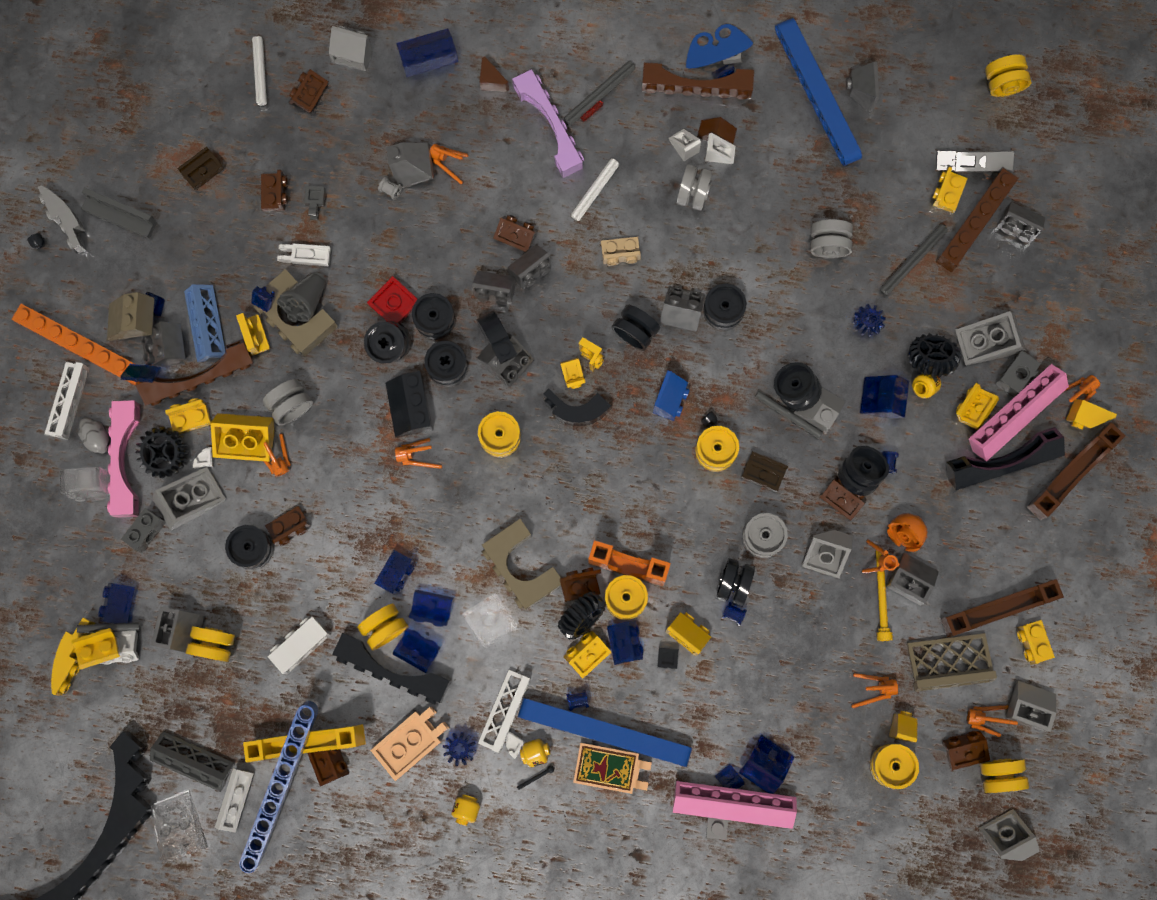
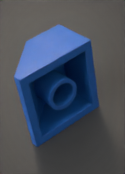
M667 370L654 405L653 414L672 421L675 420L676 416L680 417L683 406H680L682 399H687L690 391L687 388L688 382Z

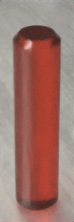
M598 101L580 117L581 121L585 122L604 105L603 102Z

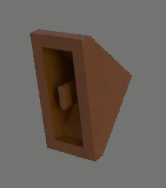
M484 56L480 72L481 90L507 92L509 90L508 81Z
M722 117L701 120L697 138L708 141L709 134L713 133L733 144L737 128Z

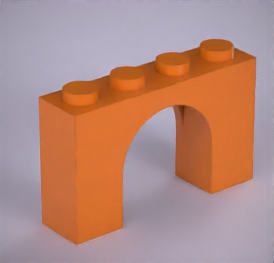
M595 540L588 559L589 565L623 575L634 576L659 586L665 584L671 564L655 558L645 560L626 555L614 550L612 545Z

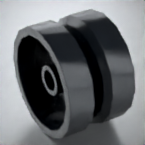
M727 283L716 285L710 289L706 295L703 307V314L707 323L713 328L723 331L733 329L739 325L747 305L744 293L735 285Z
M436 293L425 294L416 300L411 315L418 332L423 337L431 340H439L448 336L455 327L456 321L454 310L449 300Z
M628 304L621 312L622 318H617L611 328L623 341L636 349L645 351L651 343L649 337H655L661 327L646 312Z
M395 321L378 322L372 325L365 334L364 348L368 356L378 363L397 362L403 359L410 351L411 336L407 328L401 323Z
M440 341L433 344L427 350L424 358L425 368L434 383L442 387H453L465 379L468 372V361L463 349L459 345L451 341Z
M800 362L790 363L783 366L775 376V392L789 409L805 411L812 408L819 401L822 394V386L808 365Z
M858 446L839 467L838 476L848 491L859 496H867L873 493L887 477L889 465L882 453L875 448Z
M254 525L239 526L230 532L226 539L225 550L227 557L232 563L247 570L262 568L269 563L273 556L274 546L272 539L266 532Z
M728 558L719 579L716 599L726 602L731 592H733L732 604L743 607L753 580L755 566L744 564L740 573L737 574L739 562Z

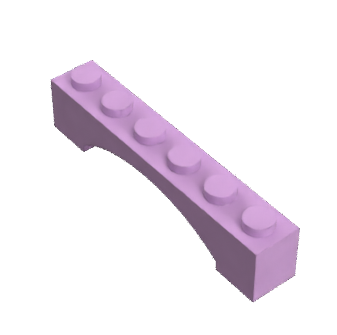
M531 69L513 78V87L521 102L525 100L535 106L545 116L554 131L558 144V154L554 156V161L561 176L565 178L583 169L584 158L580 151H576L573 137L571 135L568 136L566 133L567 127L563 120H559L556 106L551 105L549 102L550 96L546 89H542V82L538 74L535 75Z

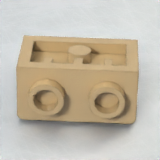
M638 237L601 241L603 264H608L609 266L618 265L620 262L633 264L641 259Z

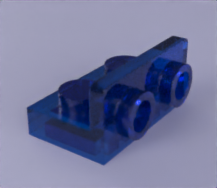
M108 583V586L104 587L102 595L105 598L104 605L100 606L98 617H101L100 621L114 624L127 623L135 587Z
M627 621L607 626L614 665L643 660L644 650L640 644V630L636 621Z

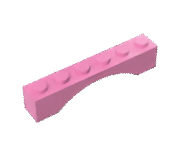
M135 400L112 401V405L109 408V417L111 418L109 436L111 437V444L108 446V453L111 456V463L108 464V473L110 475L108 493L110 494V501H108L107 509L110 515L116 518L138 517L139 497L128 482L124 460L128 441L133 431L140 424V404Z

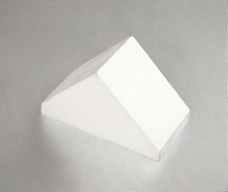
M685 129L669 137V141L683 161L688 160L700 151V139Z
M710 133L707 141L705 161L733 164L736 146Z

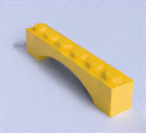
M359 724L311 731L303 753L338 750L365 745L364 726ZM287 735L243 742L245 762L278 758ZM290 745L289 750L292 753H297V748Z

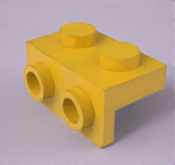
M975 383L973 388L971 387L968 390L964 402L960 403L957 407L956 414L959 422L979 430L999 401V397L981 389L980 384Z

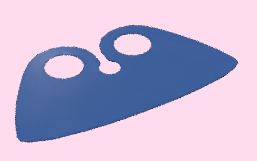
M724 24L716 29L715 38L719 41V44L716 46L713 45L714 40L711 34L707 32L699 33L690 44L686 67L689 69L698 68L725 60L747 50L753 45V42L746 34L731 24ZM721 29H730V36L721 38L719 35ZM699 37H708L707 45L699 46L697 43Z

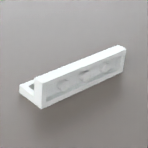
M65 363L45 435L69 439L89 372V367L83 363ZM70 368H74L72 377L70 379V377L68 376ZM68 387V390H67V393H66V397H65L64 394H63V391H64V388ZM63 404L61 414H59L58 408ZM58 422L55 432H51L53 425Z
M508 670L478 744L490 748L497 753L501 752L531 680L530 678ZM511 675L521 679L518 688L513 690L510 689L508 684ZM506 686H507V688H508L509 691L506 692V693H504V691H505V689H506ZM510 693L512 702L509 707L503 709L500 702L501 698ZM498 705H499L500 708H501V710H499V711L496 712V710H497V708H498ZM502 712L505 718L503 724L495 727L493 717L495 714ZM490 724H492L493 729L488 730ZM491 731H495L497 736L494 745L484 742L486 734Z

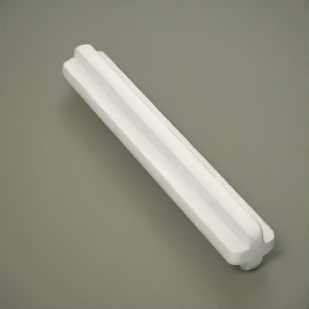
M254 36L252 44L256 103L259 106H265L267 104L263 39L261 36Z
M613 158L609 160L571 213L573 219L580 221L618 168V161Z

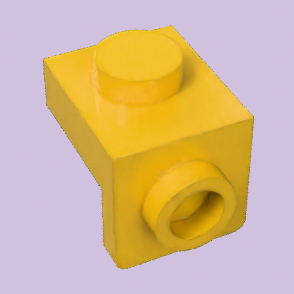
M578 357L560 362L567 388H579L583 383H586Z

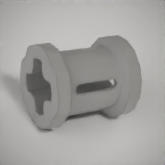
M384 177L379 184L378 191L390 195L393 200H396L403 186L391 182L388 177Z

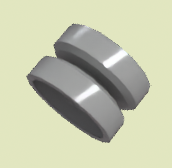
M687 164L676 204L687 206L690 197L693 196L692 208L702 211L710 191L713 171L703 169L699 179H696L697 167Z
M833 219L813 223L811 226V237L813 240L810 244V252L815 256L823 258H840L850 255L853 242L850 240L853 235V225L847 221Z
M298 379L288 380L278 385L263 398L262 402L269 412L273 411L272 417L277 425H285L296 420L307 412L313 404L309 395L303 393L304 388Z
M760 513L752 517L742 533V540L746 550L758 558H770L776 555L785 546L788 538L787 527L778 516L770 513ZM764 532L768 534L766 536L768 537L767 539L762 537V534Z

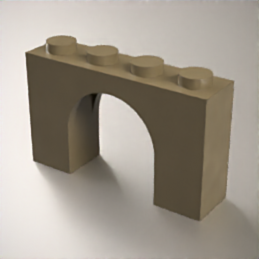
M285 269L251 299L254 301L255 305L253 307L260 315L264 313L267 316L265 320L271 327L276 326L280 330L278 334L283 340L286 341L288 339L292 343L290 347L298 355L301 352L305 357L337 329L338 326L323 309L307 323L300 326H291L282 321V307L277 304V300L284 291L298 283Z
M519 519L482 544L484 550L481 552L487 561L490 559L493 561L495 566L492 568L497 576L502 575L506 580L503 584L509 593L513 591L516 595L514 601L520 609L524 607L527 611L561 587L559 580L561 577L554 567L530 581L518 580L510 574L508 570L510 553L532 537L522 520Z

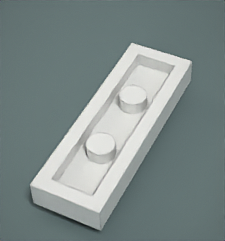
M233 768L215 825L216 829L236 833L254 773Z

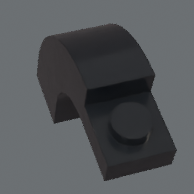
M494 311L476 319L485 339L487 338L500 364L518 356L505 328Z
M549 388L543 393L545 404L551 409L555 408L552 411V416L567 425L586 426L602 419L611 410V405L598 393L582 406L565 404Z

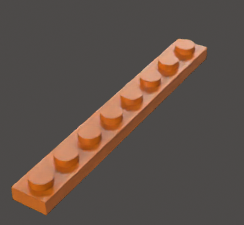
M20 304L11 319L133 385H136L138 380L151 375L150 371L23 304Z

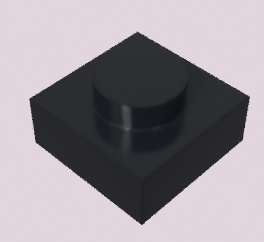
M659 647L657 668L677 669L679 649Z

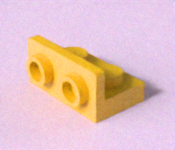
M948 167L946 172L942 171L938 181L941 182L939 188L936 187L932 198L935 199L933 206L954 213L968 178L951 172L952 168Z
M244 313L236 315L247 350L252 355L269 350L270 346L260 316L254 315L247 318Z
M582 337L578 343L579 350L584 358L590 360L589 367L594 372L595 368L599 369L604 361L602 348Z
M199 398L191 399L184 405H172L170 409L165 410L166 415L169 416L172 430L178 431L179 434L211 425L207 403Z
M1042 620L1017 627L1018 639L1021 643L1023 642L1025 648L1024 656L1027 662H1030V665L1055 658Z
M111 628L102 629L96 633L83 635L72 640L80 669L120 657L117 638Z
M590 631L581 637L580 642L570 647L563 658L583 679L611 651L593 631Z

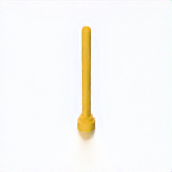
M876 550V566L878 567V560L882 554ZM885 570L883 572L877 571L880 617L877 641H892L893 633L888 628Z

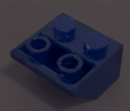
M898 375L865 377L860 414L888 419L905 418L910 381Z
M761 734L738 773L766 792L774 794L784 782L795 756Z

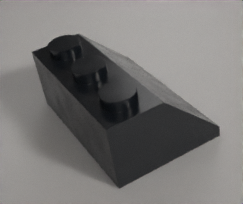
M421 371L402 374L385 382L395 438L433 431Z

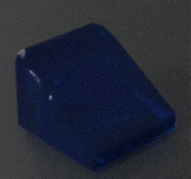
M725 65L713 71L712 76L714 79L726 77L734 73L735 67Z
M146 292L145 295L154 298L153 315L161 316L165 299L151 292Z
M731 764L715 775L718 782L725 788L739 789L745 784Z

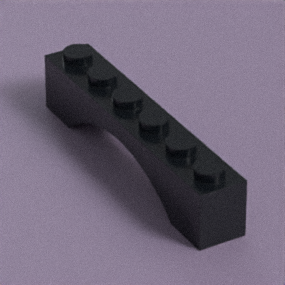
M1053 427L1036 433L1017 450L1002 457L989 459L987 462L984 459H972L966 456L947 461L948 480L955 490L964 489L1065 456L1064 436Z
M345 633L341 634L332 654L337 656L336 661L345 665L350 662L355 665L354 669L363 673L365 670L372 672L371 676L382 681L383 678L390 680V685L398 689L401 686L408 688L407 693L416 697L421 694L426 697L425 701L434 705L437 702L442 703L451 684L450 680L434 673L420 676H405L391 672L374 660L363 641Z

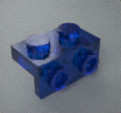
M393 550L374 584L394 595L397 592L400 593L405 586L404 579L407 575L410 576L415 568L413 565L415 561Z
M415 590L409 618L416 622H429L439 627L447 626L451 617L454 597Z
M406 628L402 639L393 650V655L427 673L437 658L440 647L433 640H427L422 637L417 631Z

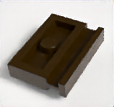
M206 146L177 169L191 187L197 190L221 172L224 167Z
M752 451L741 478L778 492L788 466Z

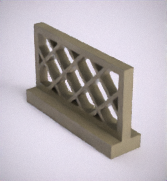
M985 633L907 643L915 692L990 683L997 679L996 671H993ZM981 639L983 647L980 652L970 646L973 640ZM954 642H959L965 646L960 654L950 648ZM939 644L946 649L941 657L931 651L934 645ZM913 647H921L926 651L922 659L914 655ZM967 648L977 655L972 663L962 657ZM947 651L957 657L953 665L942 659ZM928 653L938 660L933 668L923 661ZM978 657L986 661L987 669H979L974 665ZM959 659L969 665L965 672H961L954 667ZM939 662L950 668L946 674H940L935 670ZM920 664L930 670L929 674L925 677H918L917 668Z

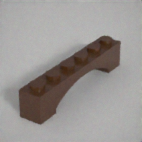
M644 62L642 91L647 93L664 92L668 95L681 93L685 96L696 94L703 97H737L743 100L752 96L754 70L736 69L735 73L726 77L712 80H695L677 76L664 69L660 63Z
M1004 168L1000 171L936 263L951 273L1017 182L1018 177Z
M244 338L226 345V352L217 362L196 374L180 378H160L153 374L138 380L135 386L145 406L149 404L151 406L157 405L166 397H169V399L180 395L179 392L187 390V392L192 391L201 383H212L219 376L227 377L239 368L240 370L249 368L253 363V357L247 350Z
M1112 422L1104 426L1036 496L1027 508L1040 520L1048 518L1080 480L1113 450L1126 435Z
M1057 579L944 617L941 619L947 637H952L1064 598Z

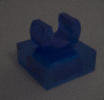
M257 286L252 291L251 303L268 312L272 307L275 292L273 291L270 294L266 292L267 287L259 288Z

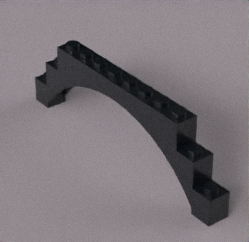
M123 731L110 746L113 750L115 762L114 795L108 819L98 841L83 863L67 879L33 900H81L85 889L91 888L98 880L96 876L100 872L103 873L111 865L110 860L114 855L117 857L124 850L125 847L123 845L126 841L132 840L137 835L138 827L141 824L147 823L152 817L150 813L154 808L137 794L147 787L148 784L146 782L150 777L133 763L143 756V750L146 746L129 731Z

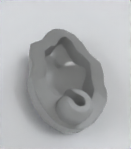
M89 417L81 418L78 435L84 446L91 452L104 454L108 450L107 445L109 441V435L100 421Z

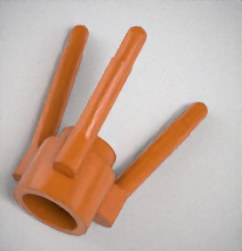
M433 144L430 149L431 158H433L432 163L442 168L458 183L463 184V181L440 161H445L447 156L462 160V156L468 157V154Z
M1089 375L1070 384L1065 391L1080 384V391L1071 397L1069 402H1073L1083 393L1088 394L1084 399L1088 402L1097 393L1096 389L1100 387V382L1095 376Z
M280 434L279 437L284 460L281 457L276 459L268 443L264 442V446L272 461L271 464L267 461L263 462L275 477L289 472L288 467L291 466L283 434Z
M430 438L395 447L396 461L402 462L403 465L442 468V465L409 460L413 459V452L432 448L431 445L411 448L429 442Z
M866 541L882 555L878 560V567L863 569L862 573L891 571L899 567L900 564L895 556L888 554L887 550L882 549L874 542Z
M858 673L853 674L854 677L882 681L879 682V686H868L865 689L867 691L879 690L880 694L883 695L852 704V708L883 699H891V695L898 694L896 679Z
M1008 705L973 706V709L969 708L967 713V724L971 725V728L982 730L997 737H1001V734L981 726V724L984 725L985 721L1017 725L1018 722L987 717L986 713L982 712L1008 709Z

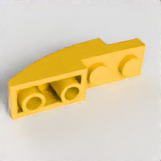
M82 618L79 625H94L96 622L88 618ZM77 628L74 633L65 632L53 662L51 676L53 695L62 696L71 686L70 681L73 676H76L80 671L72 640L92 633H77Z

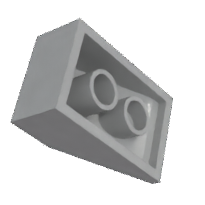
M1011 311L955 330L966 366L1008 357L1022 350L1026 351L1016 316Z
M208 467L155 490L152 496L170 531L188 523L226 500Z

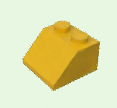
M680 612L665 632L694 656H697L710 640L711 636L708 635L710 631L703 625L697 626L693 622L695 619L687 612L684 614Z

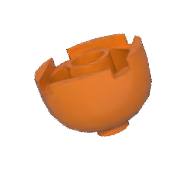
M903 513L896 516L889 523V529L887 530L890 539L899 547L901 544L907 547L905 550L909 552L918 551L923 546L928 534L927 527L922 518L911 513Z

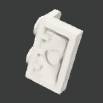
M137 631L113 632L117 638L120 657L100 664L108 665L115 662L129 663L137 661L139 659L136 652Z

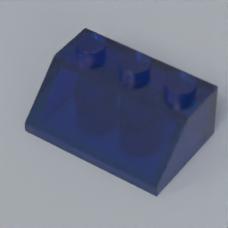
M448 28L396 43L406 77L459 62Z

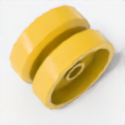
M1005 56L992 61L986 66L985 73L987 80L990 81L988 85L991 96H1010L1025 90L1031 85L1030 74L1026 71L1028 66L1025 56Z
M496 411L489 413L478 426L480 444L486 453L493 457L503 458L510 456L520 445L521 432L518 422L512 415L506 412ZM501 432L502 436L498 437L497 433Z
M712 426L704 430L699 436L695 447V454L699 464L712 472L724 471L737 458L739 440L734 432L723 426ZM718 446L720 449L716 451L714 448Z
M622 575L616 577L609 583L605 591L607 610L612 616L620 620H630L638 617L647 605L648 592L646 586L640 579L634 576ZM629 594L630 598L628 601H625L622 596Z
M394 603L377 610L357 627L363 636L371 635L367 643L373 651L386 645L409 627L404 618L395 619L399 611Z
M192 626L190 637L201 640V644L188 643L185 654L229 662L231 652L219 647L220 644L226 646L233 645L235 635L223 633V630L205 627L204 629Z
M885 744L878 747L872 754L870 771L873 778L880 785L891 789H904L916 780L919 773V762L915 753L908 747L901 744ZM893 763L897 764L896 766H894L896 770L892 768Z
M1007 758L980 763L982 775L995 776V778L983 781L984 793L1011 792L1030 788L1028 777L1014 776V774L1022 773L1026 770L1025 759Z

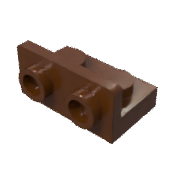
M311 69L306 73L302 72L297 80L300 82L298 87H293L289 94V97H291L289 103H295L308 113L312 111L329 82Z
M277 170V173L261 174V210L263 212L285 211V204L288 203L285 187L288 185V180L282 170Z
M512 215L501 217L493 239L528 252L535 234L538 233V229L534 228L535 225L529 222H524V224L518 222V218Z
M837 476L820 496L822 500L850 521L867 500L865 496H859L848 491Z
M297 506L266 524L265 527L273 539L272 542L277 546H284L295 535L301 536L308 531L307 528L311 527L301 508Z
M591 567L583 569L582 573H578L575 570L567 572L566 577L559 579L565 602L578 600L579 597L588 592H595L600 595L596 575L602 573L601 569L594 570Z
M971 731L965 735L952 736L942 741L943 746L946 748L949 767L952 771L990 761L987 739L980 731Z
M340 749L307 753L320 787L349 775L347 764L343 759Z

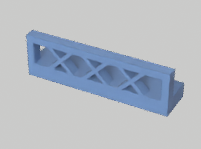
M192 284L184 293L197 362H205L209 358H221L226 351L213 285ZM200 290H208V300L201 296ZM205 307L209 308L212 311L211 318H209L205 314ZM209 324L215 328L216 333L214 336L208 332L207 326ZM212 342L218 346L219 352H212Z

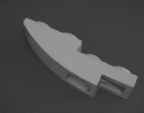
M938 150L937 170H947L948 167L956 171H1001L1003 168L1013 170L1014 151Z
M41 185L38 186L40 194H38L39 199L47 207V210H45L46 215L50 220H54L60 225L62 231L67 234L68 239L66 241L71 249L74 248L78 253L86 251L79 234L86 231L76 214L52 191Z

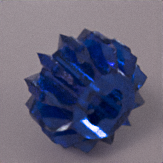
M869 304L865 308L861 306L858 309L859 312L854 314L856 319L853 320V324L858 325L855 330H863L861 332L863 336L866 332L869 337H872L873 332L879 334L880 329H883L885 326L882 322L886 320V317L881 316L883 310L876 311L877 305H874L872 309Z
M464 732L460 733L459 739L457 734L453 733L454 741L449 737L446 738L450 745H443V748L449 749V752H445L443 755L444 757L451 755L448 759L449 763L456 759L455 766H459L460 759L463 765H467L465 757L470 761L474 759L469 753L477 752L475 749H470V746L476 745V742L468 743L472 737L471 735H468L464 740ZM461 743L463 744L462 747H465V751L459 755L457 754L458 751H455V746H459Z

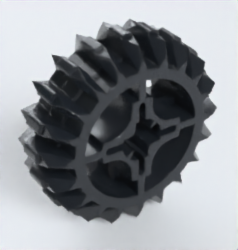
M929 333L927 336L922 334L921 337H916L912 341L908 357L912 368H917V373L923 372L924 376L931 374V377L937 376L940 378L942 375L947 377L948 374H953L957 370L961 360V353L957 343L952 342L951 338L946 339L945 335L941 337L937 333L936 335Z
M160 426L159 429L154 427L152 432L146 431V437H140L143 443L136 444L140 447V450L135 452L140 454L137 461L143 462L140 467L146 468L145 473L147 474L152 472V477L159 475L160 478H165V476L172 477L173 473L178 474V468H184L181 462L188 460L184 457V454L189 452L183 448L188 444L181 443L184 437H178V431L172 432V428L167 427L165 429L164 426ZM163 436L167 438V440L165 442H162L161 444L154 443V441L159 437ZM173 446L175 450V455L172 453ZM163 460L171 462L165 468L157 466Z
M588 592L579 597L561 616L558 622L560 632L569 640L576 639L585 634L603 615L606 607L605 602L595 592Z

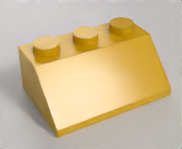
M217 413L211 421L213 457L270 462L271 458L264 446V442H267L272 450L274 441L273 417Z

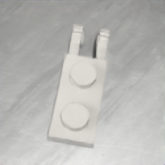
M306 244L279 245V250L292 252L291 256L278 255L277 261L329 266L331 247Z

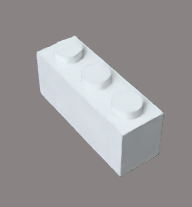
M315 617L305 618L299 624L301 627L298 630H292L285 636L286 640L281 645L277 644L270 650L271 654L268 658L283 675L290 673L331 635Z

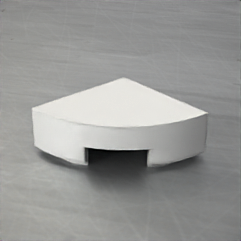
M212 447L205 448L198 454L193 462L194 469L214 467Z
M509 731L506 737V747L509 754L516 759L525 741Z

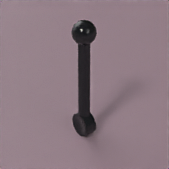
M548 766L545 771L517 786V789L520 790L542 776L553 773L554 767Z

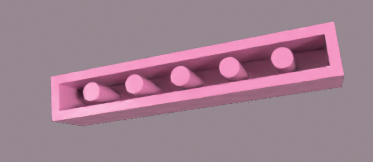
M1052 364L1048 366L969 438L972 451L987 462L1069 387L1066 373Z
M676 781L673 813L793 829L797 814L796 797Z

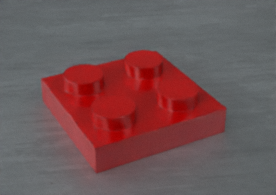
M392 276L372 296L367 304L385 321L401 323L412 312L417 298Z

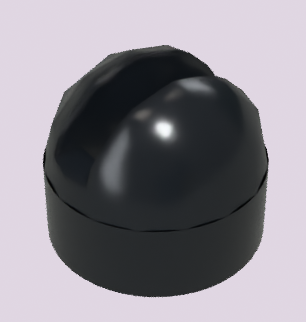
M41 233L33 234L27 239L30 246L35 249L42 248L45 243Z
M711 411L701 422L706 427H712L714 424H717L718 419L713 411Z

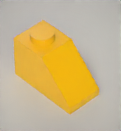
M1075 399L1066 420L1072 423V427L1083 430V427L1093 428L1114 419L1117 414L1085 400Z
M900 711V714L894 713L889 737L916 743L917 718H913L912 713Z

